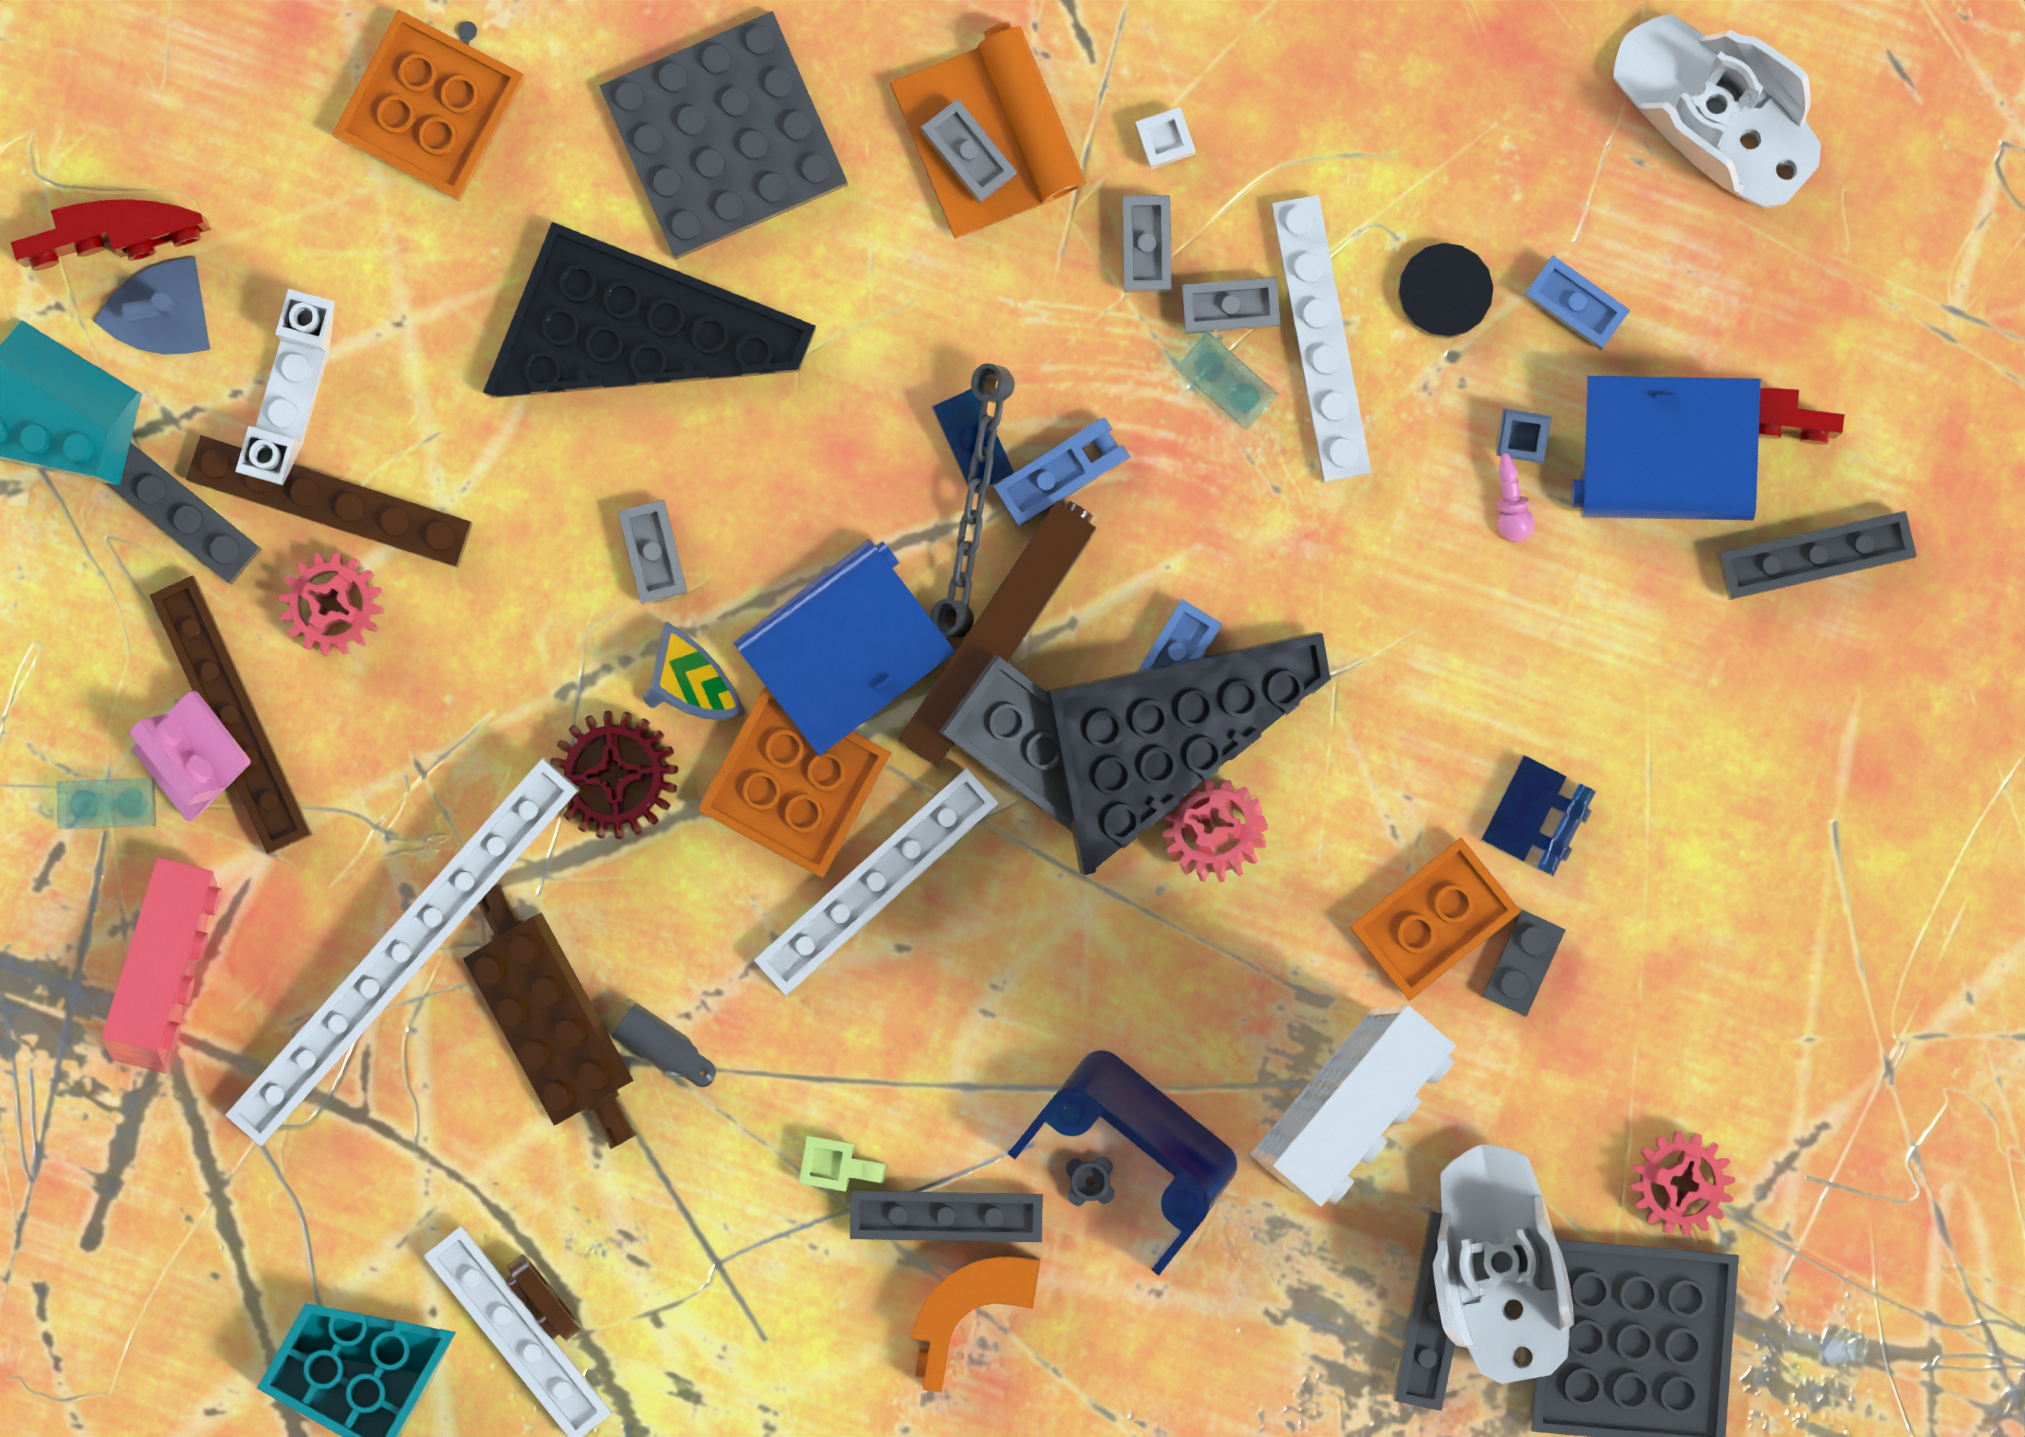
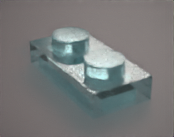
M1208 331L1176 366V369L1246 431L1279 395Z
M154 778L56 781L57 829L156 826Z

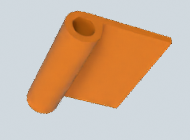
M1010 22L997 24L984 31L986 39L981 41L976 49L890 82L891 89L954 240L1064 197L1087 184L1022 27H1011ZM957 99L960 100L1017 171L1013 179L981 204L975 201L920 132L924 124Z

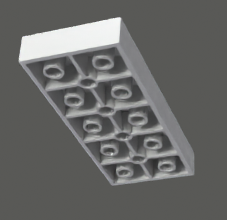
M1409 1005L1371 1009L1251 1152L1250 1156L1292 1192L1320 1207L1326 1201L1335 1205L1354 1183V1180L1348 1176L1359 1161L1370 1164L1387 1144L1388 1140L1382 1136L1383 1132L1392 1122L1403 1124L1419 1106L1422 1100L1415 1095L1425 1082L1437 1084L1456 1060L1449 1054L1456 1045Z

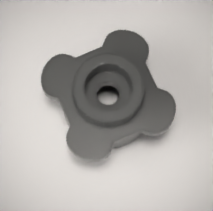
M1098 1157L1095 1161L1082 1162L1078 1158L1070 1160L1066 1165V1173L1071 1179V1189L1067 1194L1069 1201L1076 1206L1083 1205L1085 1201L1098 1200L1101 1204L1111 1202L1115 1195L1114 1189L1110 1186L1109 1174L1113 1170L1112 1162L1106 1157ZM1091 1176L1095 1179L1094 1185L1088 1186L1086 1184L1087 1177Z

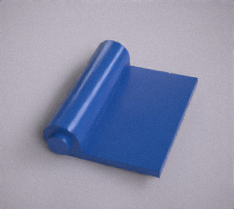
M1587 376L1584 470L1581 473V479L1572 480V508H1580L1581 518L1753 521L1757 500L1761 379Z
M868 539L733 642L819 756L956 653L893 570L900 563L883 541L875 546Z

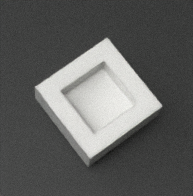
M1180 107L1135 122L1150 170L1195 155L1196 151Z

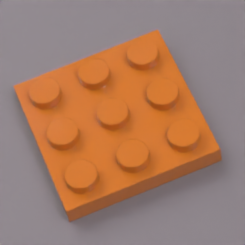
M398 9L332 135L344 143L460 202L520 89L525 76L512 67Z
M765 686L702 800L698 811L824 879L892 752L852 731L819 756Z

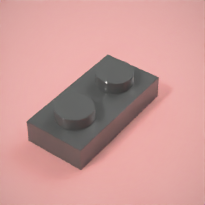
M1521 910L1482 997L1527 1017L1566 929Z

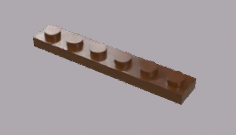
M200 435L186 477L188 482L455 568L459 567L473 525L471 521L296 465L292 466L283 485L236 473L242 448Z
M192 575L150 594L149 596L192 690L197 691L250 759V765L234 780V783L266 853L271 855L312 836V831L196 577Z

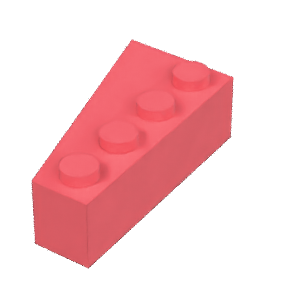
M157 857L101 1037L113 1061L164 1074L168 1073L172 1054L179 1038L184 1009L192 996L195 981L193 975L197 960H202L206 950L208 933L205 932L208 918L209 915H216L222 896V888L217 887L213 871Z

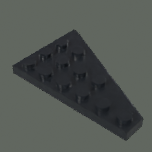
M552 222L483 393L491 398L799 372L817 327L796 317Z
M1308 633L1046 691L1080 873L1083 875L1095 873L1099 865L1120 848L1124 849L1142 830L1146 827H1151L1180 803L1179 800L1202 781L1206 782L1224 763L1228 760H1233L1262 736L1261 733L1284 714L1288 715L1300 705L1301 700L1309 694H1314L1330 681L1331 677L1323 633Z

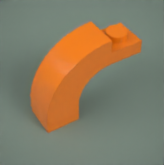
M996 1255L981 1258L959 1267L946 1276L932 1290L919 1311L911 1339L930 1342L929 1350L919 1349L915 1377L924 1379L923 1390L942 1393L950 1339L957 1324L969 1312L990 1304H1004L1033 1309L1040 1259L1015 1255Z

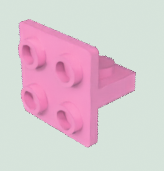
M197 691L187 692L167 714L142 719L129 731V734L137 743L133 749L134 754L186 821L197 819L250 765L249 757Z

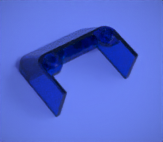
M1105 1050L1093 1051L1081 1060L1007 1154L1016 1159L1045 1122L1060 1134L1072 1137L1087 1132L1099 1117L1107 1121L1175 1176L1162 1194L1161 1210L1165 1218L1178 1231L1149 1266L1159 1276L1205 1219L1232 1181L1237 1171V1159L1235 1153L1227 1144L1118 1056Z

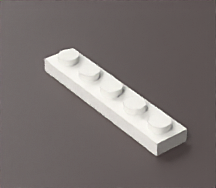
M463 1225L423 1256L568 1437H583L613 1413L556 1340H553L543 1330L535 1318L536 1315L525 1302H522L507 1284L506 1278Z

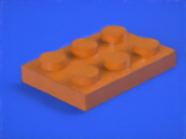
M1460 837L1352 923L1349 928L1407 1001H1411L1517 916L1521 910L1464 839Z

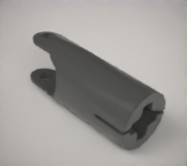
M637 1002L629 1010L612 1036L615 1040L664 1073L684 1077L699 1087H707L714 1080L716 1075L714 1064L698 1053L697 1048L691 1043L690 1039ZM704 1071L707 1073V1075L702 1076L700 1072Z

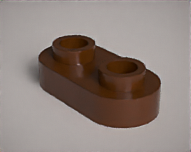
M521 1254L507 1266L511 1273L506 1279L507 1284L522 1302L528 1298L531 1299L541 1312L535 1317L536 1320L553 1340L560 1335L564 1340L568 1341L582 1329L574 1314L524 1254Z

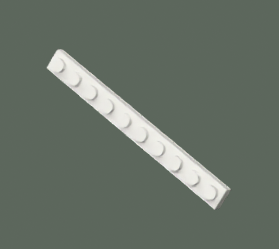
M543 757L225 1116L261 1147L579 791V788Z

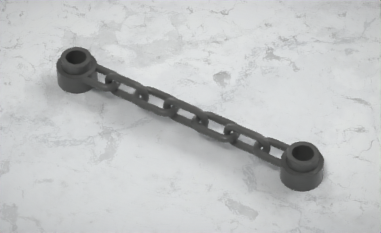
M990 363L980 365L974 371L971 379L972 392L977 399L981 400L975 451L971 458L968 475L969 487L964 514L959 526L958 550L953 577L949 584L947 599H942L934 605L930 618L944 637L960 638L970 631L974 623V615L968 605L972 587L971 576L975 552L978 549L981 536L982 514L986 489L990 483L993 467V450L997 426L1001 420L1003 403L1012 395L1015 388V381L1010 371L1004 366ZM988 402L996 403L994 417L986 416ZM985 430L990 431L987 448L982 447ZM978 461L986 462L983 480L980 478L975 479ZM974 493L979 494L976 510L972 509ZM967 523L975 525L972 542L964 541ZM963 555L968 556L965 573L961 572ZM956 586L964 587L962 601L954 600Z

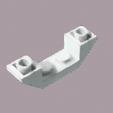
M288 289L275 333L280 339V344L256 426H248L236 473L279 485L284 484L303 446L329 356L335 310L334 301Z

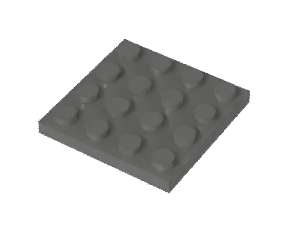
M773 11L599 85L675 260L848 186L847 179Z
M1556 1239L1568 1274L1573 1302L1574 1325L1569 1328L1568 1358L1553 1374L1534 1379L1531 1431L1587 1437H1726L1739 1255Z

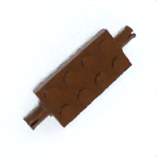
M501 884L494 885L478 903L494 933L491 936L492 941L464 957L463 960L553 1125L562 1123L583 1110L586 1113L592 1112L611 1150L637 1135L616 1097L620 1096L618 1090L634 1080L544 915L540 913L526 921L524 919L519 921L502 890Z

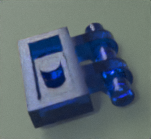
M1523 755L1480 841L1521 862L1525 861L1533 846L1544 852L1537 869L1554 877L1561 861L1566 862L1573 850L1569 845L1580 823L1586 824L1592 812L1588 807L1596 791L1579 783L1572 799H1568L1558 794L1567 776ZM1551 808L1563 814L1552 838L1539 832Z

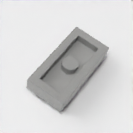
M959 99L947 106L920 129L922 135L978 204H981L1017 174V171Z
M1170 195L1123 196L1124 293L1171 292Z
M1277 277L1185 284L1181 287L1185 334L1280 327Z
M665 500L618 511L640 603L643 605L687 594L688 591Z

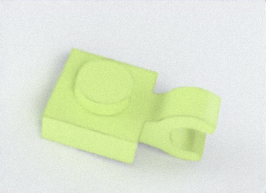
M807 1136L799 1184L846 1192L848 1191L850 1178L878 1183L884 1182L887 1163L853 1158L855 1144Z

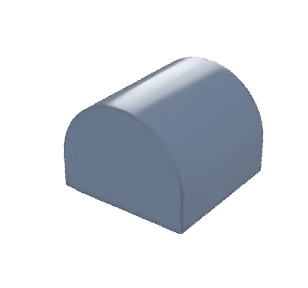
M1503 408L1497 435L1496 456L1501 457L1504 453H1507L1512 459L1544 464L1552 416Z

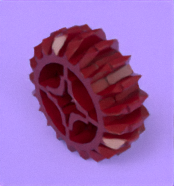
M605 711L603 715L604 726L598 727L597 721L592 715L585 717L586 725L590 730L585 735L575 725L571 726L569 731L578 741L571 746L568 742L559 740L557 747L568 753L567 759L551 758L550 763L556 768L564 769V776L576 786L602 787L606 792L607 802L610 806V815L596 812L583 801L579 792H577L571 798L573 805L564 812L563 816L567 820H571L581 812L584 816L579 822L578 829L582 832H586L593 821L598 822L596 837L601 839L605 838L608 825H614L615 838L622 840L625 836L624 824L630 823L634 834L640 835L643 833V828L638 819L645 816L652 825H656L659 822L658 817L650 811L655 804L663 810L668 811L671 804L660 798L661 792L663 790L669 793H676L678 786L671 782H664V775H675L679 772V768L677 765L672 764L663 766L662 760L671 757L675 752L671 746L660 750L656 749L655 746L665 736L660 730L654 732L649 738L644 736L650 725L647 719L643 718L639 721L634 730L630 728L632 724L631 713L624 712L620 725H615L613 713ZM618 736L638 742L647 752L651 764L633 765L625 763L621 755V748H619ZM603 739V756L600 763L594 768L576 772L578 762L585 750L596 741ZM612 752L613 760L619 763L617 768L620 770L625 768L629 773L638 772L637 774L626 775V778L618 780V787H616L617 798L615 797V790L609 788L610 782L605 781L603 783V780L600 778H591L593 776H602V773L610 771ZM652 779L650 790L644 800L632 810L625 812V795L628 787L633 783Z

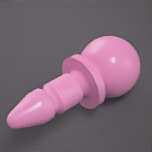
M1504 453L1501 456L1498 471L1499 478L1501 479L1500 487L1503 499L1496 502V509L1500 511L1497 518V530L1506 541L1519 543L1530 537L1534 530L1535 522L1532 513L1527 509L1529 498L1520 496L1517 468L1511 456Z

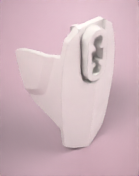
M1671 13L1653 18L1635 27L1625 35L1615 59L1613 80L1638 110L1683 156L1721 187L1763 209L1785 205L1818 169L1821 142L1806 122V116L1811 107L1809 78L1804 70L1757 37L1740 35L1732 30L1703 35ZM1744 136L1753 137L1756 140L1757 148L1746 149L1742 146L1740 139ZM1776 166L1790 168L1793 178L1790 180L1781 179L1777 175Z
M1479 1145L1453 1160L1440 1173L1442 1218L1437 1238L1438 1250L1433 1262V1271L1442 1326L1446 1335L1456 1346L1468 1348L1480 1374L1504 1384L1553 1374L1568 1358L1569 1328L1574 1325L1573 1302L1565 1262L1555 1239L1546 1205L1528 1156L1504 1147ZM1509 1300H1517L1522 1304L1523 1312L1519 1319L1513 1320V1318L1506 1314L1505 1306ZM1518 1347H1525L1531 1351L1532 1360L1529 1365L1521 1366L1515 1361L1514 1354Z

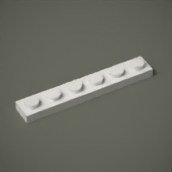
M1319 195L1272 203L1273 218L1323 483L1370 475V462Z
M966 768L754 961L787 996L999 803Z

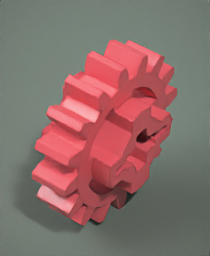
M339 552L333 553L330 563H326L323 556L318 553L314 554V567L309 568L302 562L297 564L298 570L301 573L298 579L286 576L284 581L292 587L291 594L279 595V600L290 605V610L280 614V618L284 622L294 621L295 625L288 632L290 637L295 639L303 634L306 636L303 648L310 651L317 643H320L321 654L330 656L332 647L337 645L339 651L343 655L349 654L348 642L353 640L363 647L366 645L365 638L362 635L364 630L378 631L377 625L370 620L372 615L384 614V608L373 603V599L381 596L383 591L380 587H369L368 584L375 576L371 570L364 571L361 574L357 573L361 563L358 559L353 557L345 566L343 565L342 554ZM337 573V575L333 576L331 582L317 586L311 583L321 575ZM355 583L362 595V611L355 608L351 594L355 589ZM339 593L337 601L342 604L344 609L349 611V614L345 615L340 611L337 613L330 610L324 616L327 608L314 595L319 594L322 597L334 598ZM302 598L309 602L312 613L308 620V625L301 612ZM344 623L352 625L344 633L332 636L326 635L327 633L329 634L333 626Z
M1209 779L1205 783V791L1198 792L1196 788L1192 789L1189 792L1190 798L1187 801L1180 799V803L1175 806L1178 811L1177 814L1167 813L1164 816L1168 827L1171 829H1167L1162 833L1166 844L1170 846L1167 850L1172 861H1180L1179 865L1184 874L1188 875L1196 868L1200 881L1205 882L1210 872H1215L1219 882H1225L1227 870L1232 869L1234 873L1241 876L1243 875L1242 862L1245 860L1252 864L1258 862L1253 849L1266 848L1267 843L1261 832L1268 830V824L1265 817L1261 815L1263 809L1259 800H1251L1248 788L1244 786L1235 793L1231 780H1225L1221 789H1215L1212 780ZM1234 809L1244 816L1246 825L1241 824L1240 819L1235 818L1233 814ZM1185 836L1190 837L1192 843H1196L1197 852L1189 848L1186 844Z
M1674 1131L1672 1143L1668 1144L1663 1136L1655 1137L1658 1149L1653 1152L1648 1148L1642 1147L1640 1153L1646 1159L1645 1164H1632L1631 1170L1640 1174V1181L1629 1184V1189L1641 1191L1642 1195L1633 1204L1636 1209L1648 1207L1650 1212L1645 1221L1652 1225L1661 1218L1663 1220L1662 1232L1668 1234L1672 1232L1675 1224H1679L1680 1231L1684 1236H1690L1691 1224L1694 1223L1702 1231L1709 1230V1224L1706 1219L1708 1216L1711 1215L1721 1220L1724 1217L1723 1212L1718 1208L1720 1201L1733 1202V1197L1724 1192V1186L1735 1183V1177L1723 1175L1722 1169L1731 1163L1729 1158H1719L1716 1160L1714 1155L1719 1145L1712 1142L1705 1148H1702V1135L1694 1133L1691 1136L1689 1143H1685L1682 1131ZM1682 1151L1676 1163L1666 1168L1656 1166L1666 1155ZM1700 1158L1710 1168L1713 1184L1705 1182L1699 1170ZM1684 1170H1686V1179L1693 1182V1187L1691 1191L1683 1190L1678 1197L1677 1187L1671 1185V1179L1673 1176H1682ZM1651 1182L1659 1185L1665 1197L1663 1209L1653 1197ZM1699 1198L1708 1201L1697 1212L1682 1216L1683 1212L1685 1213L1687 1204Z

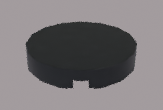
M1440 243L1425 247L1410 259L1400 276L1398 298L1402 310L1407 316L1406 318L1414 328L1430 337L1450 339L1466 334L1481 323L1491 306L1494 287L1489 269L1478 254L1462 245Z

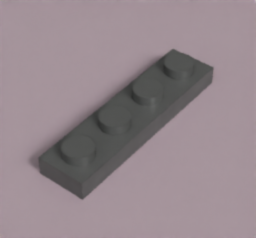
M130 442L120 486L106 484L227 583L233 585L262 548Z
M1902 511L1719 553L1718 557L1728 599L1733 600L1916 558L1917 555L1907 513Z
M851 1190L850 1239L1042 1242L1043 1194Z
M1430 1211L1393 1401L1442 1411L1455 1344L1446 1335L1442 1326L1433 1271V1262L1438 1250L1437 1238L1442 1213Z

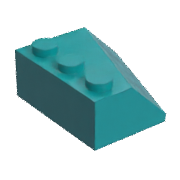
M21 320L0 345V461L120 486L142 393Z
M305 1303L256 1389L342 1437H400L432 1382L456 1332Z

